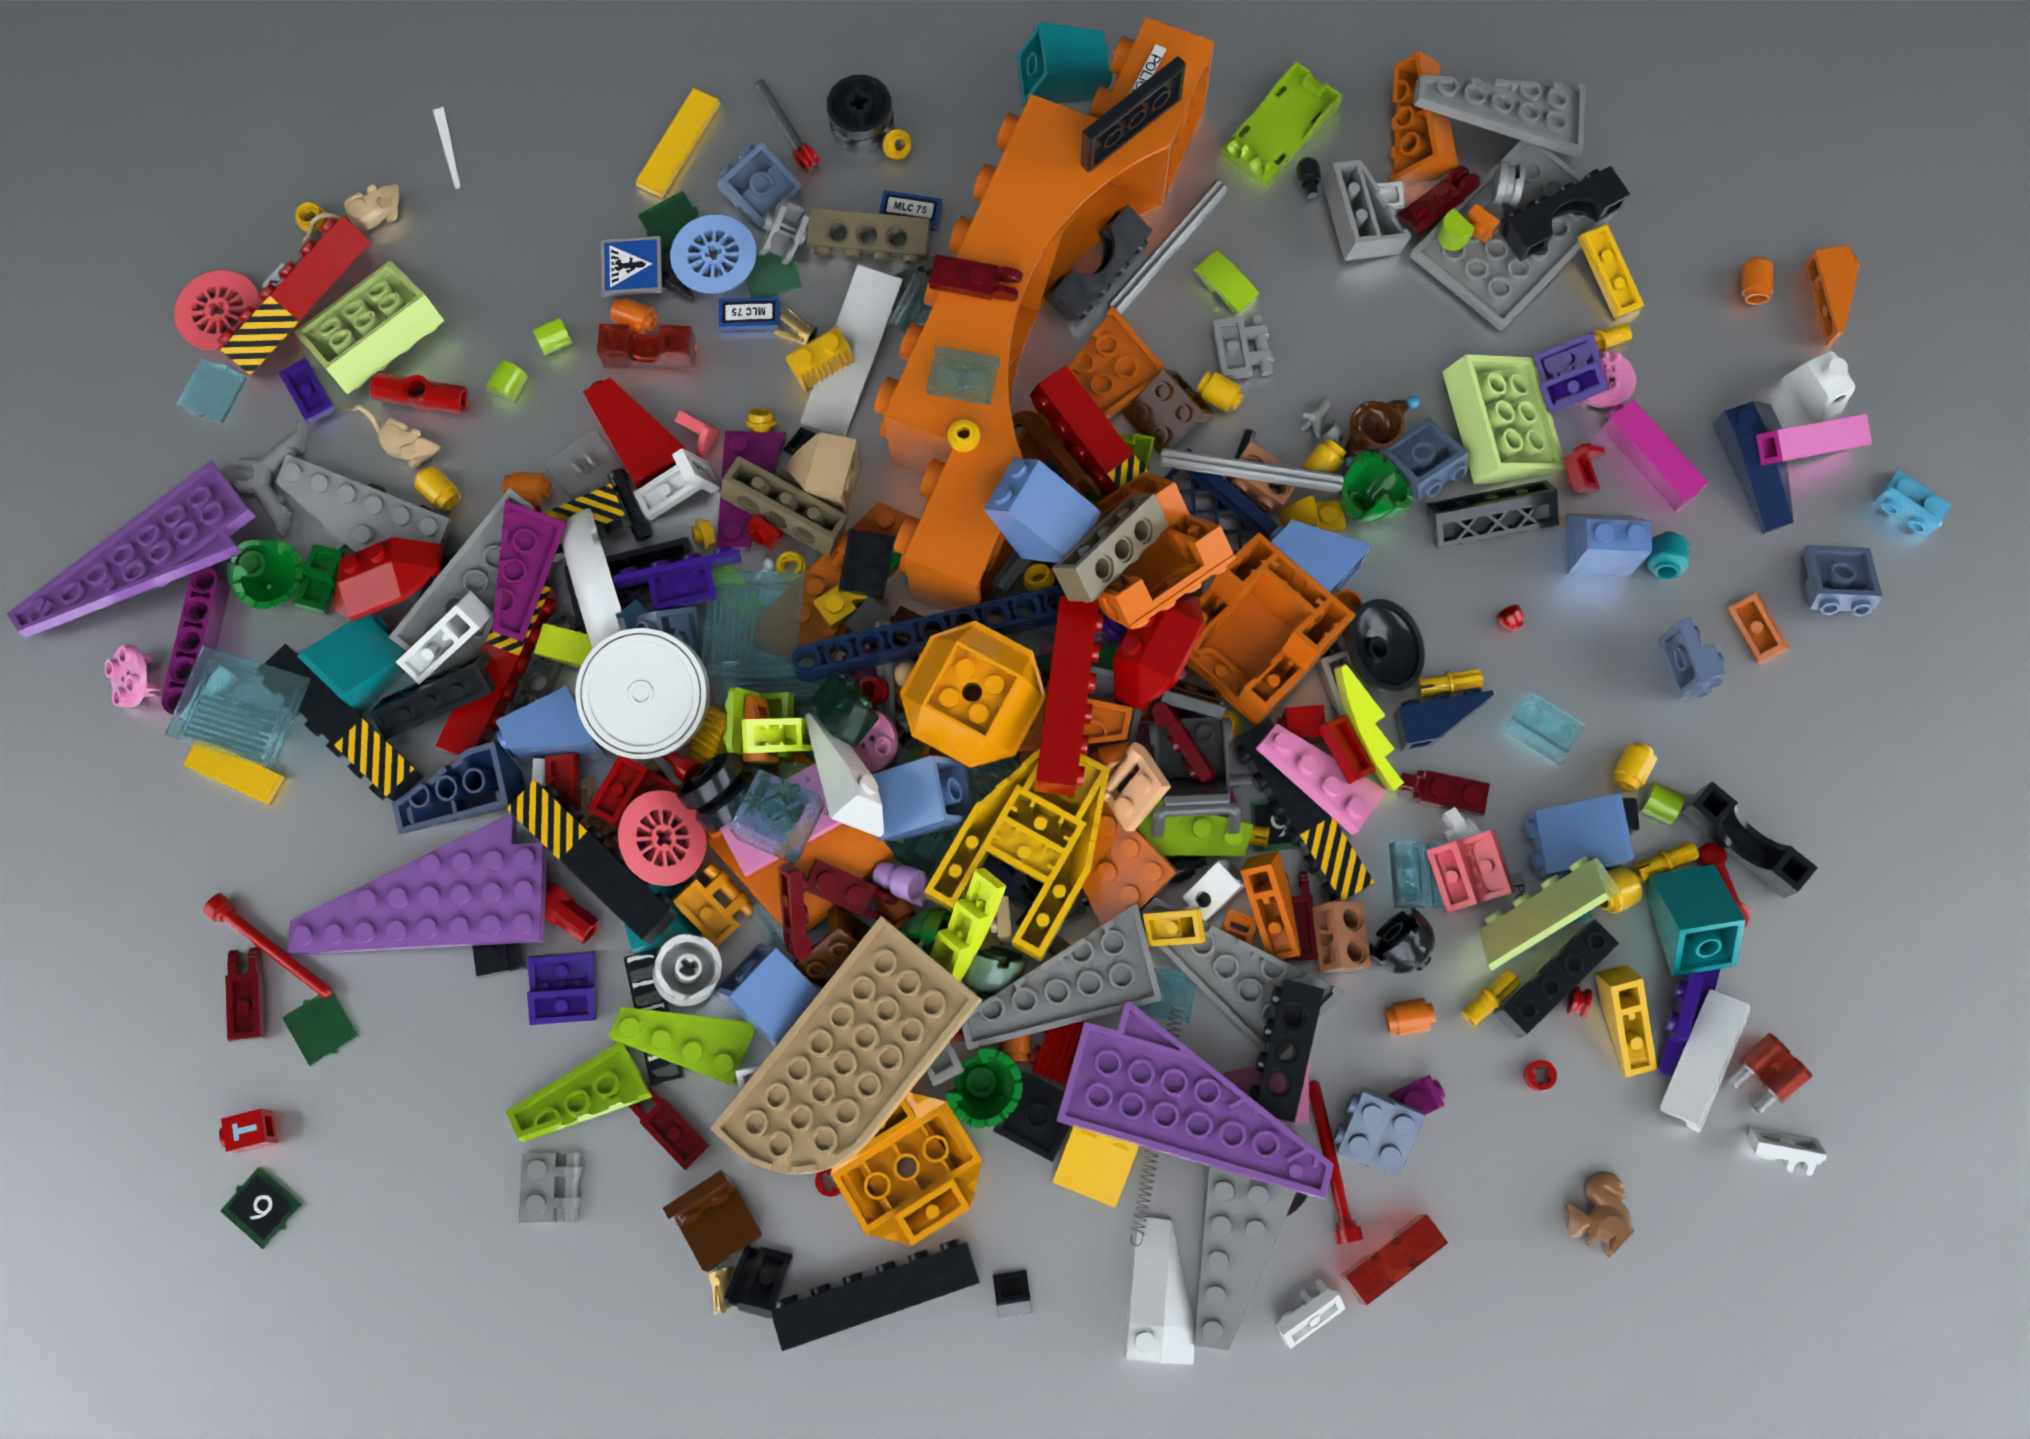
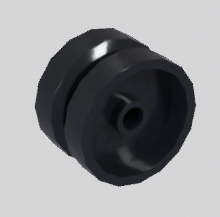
M851 75L841 79L831 88L827 97V113L830 120L831 133L836 143L844 150L855 154H869L881 149L884 136L888 131L894 129L892 100L887 87L877 78L868 75Z
M727 750L718 753L697 768L677 791V798L686 809H697L696 820L708 832L720 829L739 816L751 805L762 789L761 782L751 771L741 772L743 761L735 753H728Z

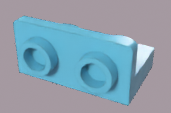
M1899 469L1892 475L1874 500V502L1882 506L1886 513L1897 516L1906 522L1913 531L1921 533L1926 537L1941 526L1943 517L1952 506V504Z

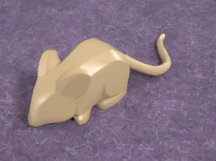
M372 184L367 188L366 194L363 195L361 192L353 194L344 201L348 216L345 218L361 230L375 228L384 218L388 222H394L398 216V184L384 185L379 189ZM330 212L316 215L311 220L308 234L302 242L305 243L310 239L317 221L329 217L335 220L340 215Z
M361 405L346 407L348 411L360 410L366 414L374 425L382 449L391 457L407 460V465L411 468L419 466L423 461L429 459L440 450L438 444L420 437L421 431L415 428L410 431L407 425L391 418L381 427L375 416Z

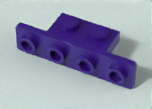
M729 546L715 549L713 551L714 554L701 556L699 553L689 554L682 557V561L670 563L669 560L656 561L650 565V568L640 570L637 567L624 568L619 571V574L612 577L616 589L648 583L654 611L675 609L718 599L711 569L742 562L739 549H732Z
M1721 969L1697 973L1690 972L1682 975V978L1677 980L1673 992V998H1676L1674 1010H1670L1665 1023V1030H1668L1658 1068L1659 1073L1670 1077L1673 1076L1708 991L1716 990Z

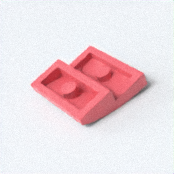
M1494 829L1426 850L1447 913L1516 892Z

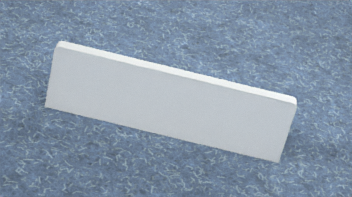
M1715 990L1708 991L1661 1102L1660 1110L1662 1112L1686 1121L1688 1128L1699 1133L1701 1132L1749 1017V1003Z

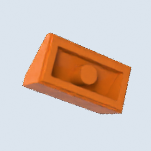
M1756 592L1727 607L1758 663L1790 649L1787 640L1760 593Z

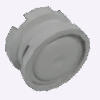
M1500 161L1498 164L1500 167L1496 168L1491 204L1501 205V203H1509L1511 207L1516 208L1523 191L1525 165L1509 166L1508 162Z

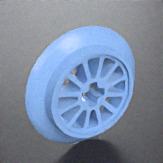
M718 214L702 216L686 224L676 235L670 251L671 266L677 278L692 290L711 294L725 292L742 283L752 271L756 261V243L749 229L737 219ZM712 236V241L708 242L706 238ZM718 236H722L720 242H718ZM703 241L705 245L701 246L698 243ZM712 252H717V260L711 259ZM725 266L731 269V271L726 273L723 267ZM711 270V277H706ZM717 270L721 271L722 276L716 277Z

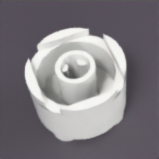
M691 934L675 936L668 940L657 954L653 967L654 985L665 1000L677 1007L697 1005L705 1001L713 993L719 982L722 971L721 956L713 943L703 937ZM683 964L687 968L693 966L692 976L689 977L688 974L682 975L680 973Z

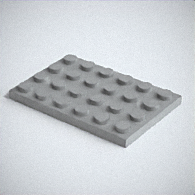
M1522 140L1501 160L1502 162H1508L1509 166L1525 165L1524 186L1518 206L1516 208L1511 207L1509 203H1501V205L1491 204L1496 168L1500 167L1497 164L1481 180L1476 191L1474 190L1472 194L1465 198V201L1454 208L1466 218L1468 212L1477 203L1500 220L1498 228L1490 241L1486 244L1480 239L1471 236L1469 243L1458 251L1446 250L1438 241V232L1444 220L1443 218L1411 251L1409 256L1501 332L1582 249L1577 237L1587 231L1605 225L1614 215L1612 214L1598 222L1578 213L1560 215L1552 220L1553 236L1546 249L1520 262L1501 234L1507 221V216L1517 209L1525 210L1531 207L1542 196L1547 195L1550 197L1556 194L1560 188L1570 182L1576 184L1584 178L1550 150Z

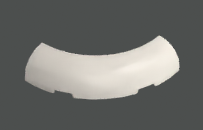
M591 508L572 515L566 522L561 542L593 649L608 636L627 630L624 618L616 617L617 614L622 613Z

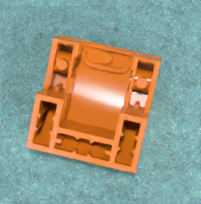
M1147 472L1141 473L1094 504L1101 514L1091 529L1093 530L1129 494L1154 493L1169 525L1159 535V539L1149 545L1140 554V558L1137 561L1129 564L1121 572V576L1116 581L1111 582L1101 592V596L1096 599L1099 601L1098 609L1102 613L1131 630L1148 624L1150 617L1159 611L1168 610L1173 607L1179 597L1185 593L1198 590L1204 580L1212 575L1221 574L1228 568L1227 565L1236 559L1221 525L1190 515L1176 483Z
M1259 532L1235 554L1236 559L1227 565L1228 568L1224 572L1215 576L1210 588L1199 597L1205 628L1186 663L1191 670L1213 689L1219 690L1221 696L1255 726L1260 724L1300 683L1356 616L1355 613Z
M792 752V758H783L770 772L758 779L762 784L760 793L811 766L813 763L802 752ZM843 823L746 877L721 830L706 831L707 843L781 927L782 917L778 871L780 864L792 863L802 870L807 878L817 858L867 881L873 876V872L880 862H888L895 856L883 840H878L877 836ZM805 891L803 892V900L809 913V922L805 924V932L807 934L828 916V910L835 904Z

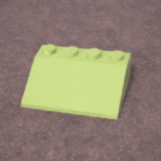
M389 260L294 331V333L344 392L349 394L351 391L360 388L376 372L384 370L401 353L409 351L422 337L434 332L438 325L444 322V319L426 295Z
M1464 355L1442 371L1462 444L1468 452V465L1474 484H1499L1562 472L1567 469L1554 422L1539 385L1542 382L1533 357Z
M1586 856L1569 866L1572 873L1562 879L1558 874L1554 875L1540 884L1544 889L1540 893L1532 896L1530 892H1527L1512 902L1515 908L1504 914L1502 909L1484 919L1488 925L1480 929L1487 964L1491 971L1620 891L1597 857L1591 861Z

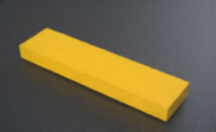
M695 88L692 89L636 179L637 187L663 199L720 106L719 99Z

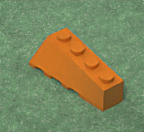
M1420 51L1394 65L1393 102L1396 104V114L1392 118V129L1395 131V144L1391 146V159L1394 160L1393 172H1390V182L1402 181L1404 184L1435 180L1459 166L1450 118L1414 106L1415 83L1420 75L1441 76L1439 62Z

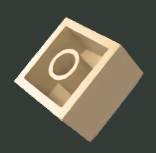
M819 432L794 453L786 466L778 468V477L792 480L798 489L848 515L862 466L858 442L856 439Z

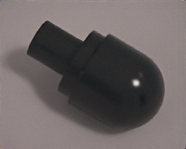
M1305 157L1298 162L1296 173L1300 187L1306 190L1307 198L1312 199L1318 196L1317 186L1320 185L1322 177L1318 161L1312 157Z
M1175 856L1168 859L1179 871L1169 883L1178 884L1191 879L1192 876L1196 875V869L1207 865L1205 857L1193 856L1189 858V856Z

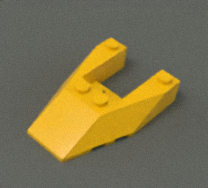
M1039 748L1008 778L1001 781L991 793L974 805L924 893L926 898L953 912L956 901L965 897L974 871L981 869L989 854L1043 883L1042 889L1012 939V946L1041 962L1091 871L1110 768L1086 755L1080 754L1079 766L1085 767L1083 786H1076L1074 797L1037 792L1034 789Z

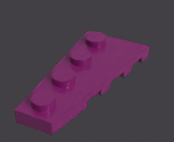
M725 431L722 479L738 456L774 474L780 461L779 456L782 447L785 446L787 440L786 432ZM721 497L717 549L729 546L732 549L749 552L753 540L746 533L750 518L753 515Z
M506 500L492 632L524 642L567 523Z

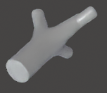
M1322 398L1311 412L1301 413V417L1308 419L1301 427L1303 432H1306L1313 425L1316 438L1322 437L1320 431L1321 422L1332 406V401L1329 398Z

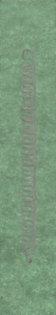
M1177 992L1173 995L1172 1001H1174V997L1176 994H1183L1185 996V1004L1171 1005V1008L1177 1011H1170V1014L1176 1017L1168 1018L1170 1021L1174 1023L1167 1024L1170 1028L1173 1029H1168L1166 1031H1181V1029L1172 1027L1170 1025H1182V1023L1171 1020V1018L1183 1019V1017L1175 1015L1171 1012L1184 1013L1183 1010L1172 1007L1186 1006L1187 997L1183 992ZM1170 1033V1034L1174 1035V1037H1180L1179 1035ZM1146 1149L1145 1152H1146V1153H1149V1154H1151V1155H1154V1156H1144L1145 1159H1147V1160H1149V1161H1152V1162H1143V1163H1142L1143 1165H1145V1166H1147V1167H1150V1168H1152V1169H1147V1168L1142 1169L1143 1172H1145V1173H1147V1174H1150V1175H1141V1176H1140L1141 1178H1143V1179H1145V1180H1148V1181H1150V1182H1147V1181H1141V1182H1139V1184H1141V1185H1143V1186H1146V1187H1148V1188H1138L1139 1191H1141V1192H1143V1193H1146V1194H1138L1137 1197H1139V1198H1141V1199H1144V1200H1146V1201H1136L1137 1204H1139V1205H1141V1206H1144V1207H1136V1208H1134L1135 1210L1144 1213V1214H1134V1217H1137V1218H1139V1219H1142V1220H1133V1221H1132L1134 1224H1137V1225H1139V1226H1142V1227H1131L1132 1230L1142 1233V1239H1141L1140 1244H1138V1245H1134V1244L1132 1243V1235H1131V1237H1130V1242H1131V1244H1132L1134 1247H1138V1246H1140V1245L1142 1244L1143 1236L1145 1235L1144 1232L1139 1231V1230H1137V1229H1145V1228H1146V1226H1144V1225H1142V1224H1139V1223H1136V1222H1147L1146 1219L1141 1218V1217H1139V1216H1147V1215H1149L1148 1213H1146V1212H1144V1211H1141V1210H1138V1209H1149L1148 1206L1143 1205V1204H1141V1203H1150V1202H1151L1150 1200H1148V1199H1146V1198H1143V1197H1141V1196H1152V1194H1150V1193H1148V1192H1145V1191H1143V1190H1152L1153 1188L1150 1187V1186H1148V1185L1142 1184V1183H1154V1181H1152V1180H1150V1179H1147V1178H1145V1177H1155V1175L1152 1174V1173H1150V1172L1144 1171V1170H1157L1156 1168H1154V1167H1152V1166L1146 1165V1164H1157L1156 1161L1146 1158V1157H1152V1158H1158V1157H1159V1156L1156 1155V1154H1153V1153H1151V1152H1148V1151H1155V1150H1152V1149Z

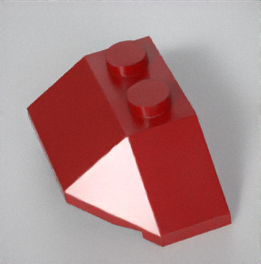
M391 537L340 558L335 584L333 611L354 621L405 601L423 587L431 576L435 577L441 572L443 547L437 543Z
M1185 593L1176 600V604L1168 610L1159 611L1150 617L1149 623L1145 626L1133 630L1128 628L1113 657L1115 702L1143 711L1149 706V702L1160 697L1177 683L1205 628L1203 613L1200 607L1201 603L1197 596Z

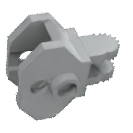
M790 197L782 199L780 203L778 202L774 212L768 211L764 219L762 228L766 229L760 245L759 254L765 256L768 251L781 256V263L787 265L791 261L798 245H802L808 232L806 226L811 211L802 208L799 202Z

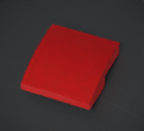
M619 755L587 811L619 828V823L625 809L635 798L655 790L671 791L677 794L680 787L630 758ZM650 812V815L654 820L653 812ZM641 820L640 823L646 826L644 821ZM637 831V837H646L643 833Z

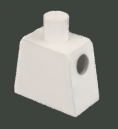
M1833 351L1810 360L1785 375L1786 380L1813 423L1822 422L1841 413L1855 389V383L1847 372V362L1842 358H1838Z
M1228 858L1218 861L1183 896V899L1187 902L1184 907L1194 905L1201 909V916L1204 921L1211 919L1245 887L1240 870ZM1205 892H1207L1211 897L1210 903H1207L1204 900Z

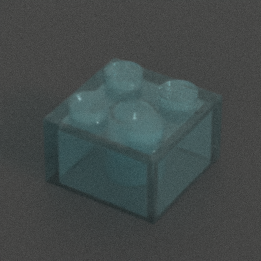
M759 769L729 830L737 840L796 865L825 808V804L819 794Z

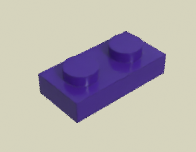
M306 358L278 372L303 418L309 425L337 411Z

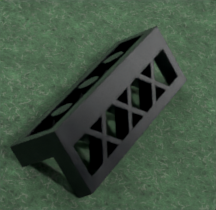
M1547 480L1426 503L1427 515L1434 522L1435 545L1438 549L1559 525L1558 490ZM1549 504V517L1536 520L1531 516L1538 506ZM1517 510L1522 514L1512 525L1506 526L1501 522L1509 511ZM1487 516L1492 520L1484 530L1475 531L1471 528L1479 517ZM1456 522L1462 526L1454 536L1444 538L1443 524Z
M486 651L426 678L421 684L415 683L382 698L370 711L369 715L387 740L489 695L496 689V686L485 670L492 657Z

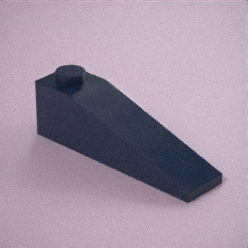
M1752 401L1725 410L1713 424V427L1762 533L1765 534L1792 525L1794 519L1787 461L1761 466L1756 439L1758 434L1782 429L1771 404Z
M498 741L466 749L459 754L456 760L438 769L437 773L427 781L419 783L392 803L398 834H405L505 810L526 789L522 771Z

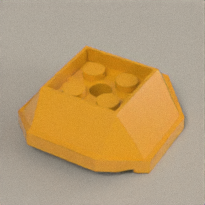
M977 621L931 635L900 691L912 737L969 768L1016 756L1046 700V694L1033 651ZM975 685L982 690L979 700L969 702L963 697V692L968 686Z
M909 1092L869 1143L856 1155L833 1167L831 1176L866 1235L913 1246L971 1209L983 1160L959 1120L950 1109L947 1101ZM905 1158H912L917 1165L915 1174L909 1178L902 1177L898 1171L899 1163Z

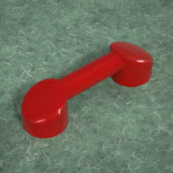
M1704 844L1698 848L1699 858L1696 862L1700 867L1715 865L1746 919L1745 928L1749 924L1751 912L1746 904L1739 901L1724 864L1727 861V853L1718 844Z

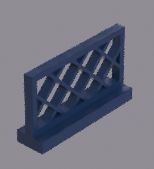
M1188 447L1187 450H1186V451L1193 452L1189 447ZM1172 468L1164 477L1173 481L1182 470L1191 478V489L1179 490L1181 495L1192 494V510L1188 511L1190 515L1215 514V524L1219 525L1218 514L1232 513L1237 518L1238 529L1223 530L1225 535L1238 534L1239 550L1242 548L1241 534H1257L1259 532L1269 540L1270 535L1279 526L1221 475ZM1195 482L1202 488L1195 489ZM1209 493L1214 498V509L1196 510L1195 494ZM1218 502L1225 508L1218 509ZM1241 522L1248 528L1241 529Z

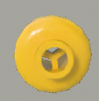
M1623 866L1607 870L1620 891L1598 905V907L1612 914L1622 913L1641 900V879L1635 872Z

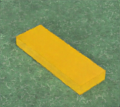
M1608 224L1578 236V241L1613 318H1619L1645 306Z
M199 740L195 741L182 764L268 806L285 778L222 747Z

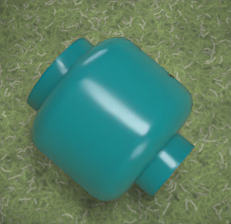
M1671 531L1654 536L1652 538V553L1647 557L1646 562L1649 571L1658 578L1665 580L1674 579L1683 574L1689 566L1690 544L1688 540L1682 535Z

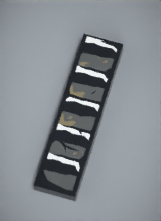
M653 949L623 957L634 1008L670 1012L668 1001L659 994L653 981V967L658 954L657 950ZM643 1052L650 1086L685 1078L683 1067Z

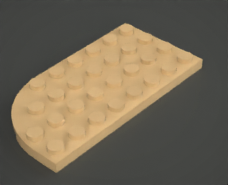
M880 916L710 1129L743 1159L766 1170L782 1174L802 1175L833 1168L856 1155L869 1143L981 1003L982 999L890 922Z

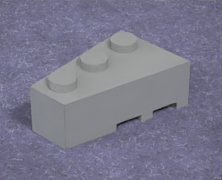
M1362 160L1332 163L1322 184L1344 261L1399 255L1412 235L1408 229H1403L1395 218L1396 211L1392 205L1387 206L1379 194L1381 191L1380 187Z

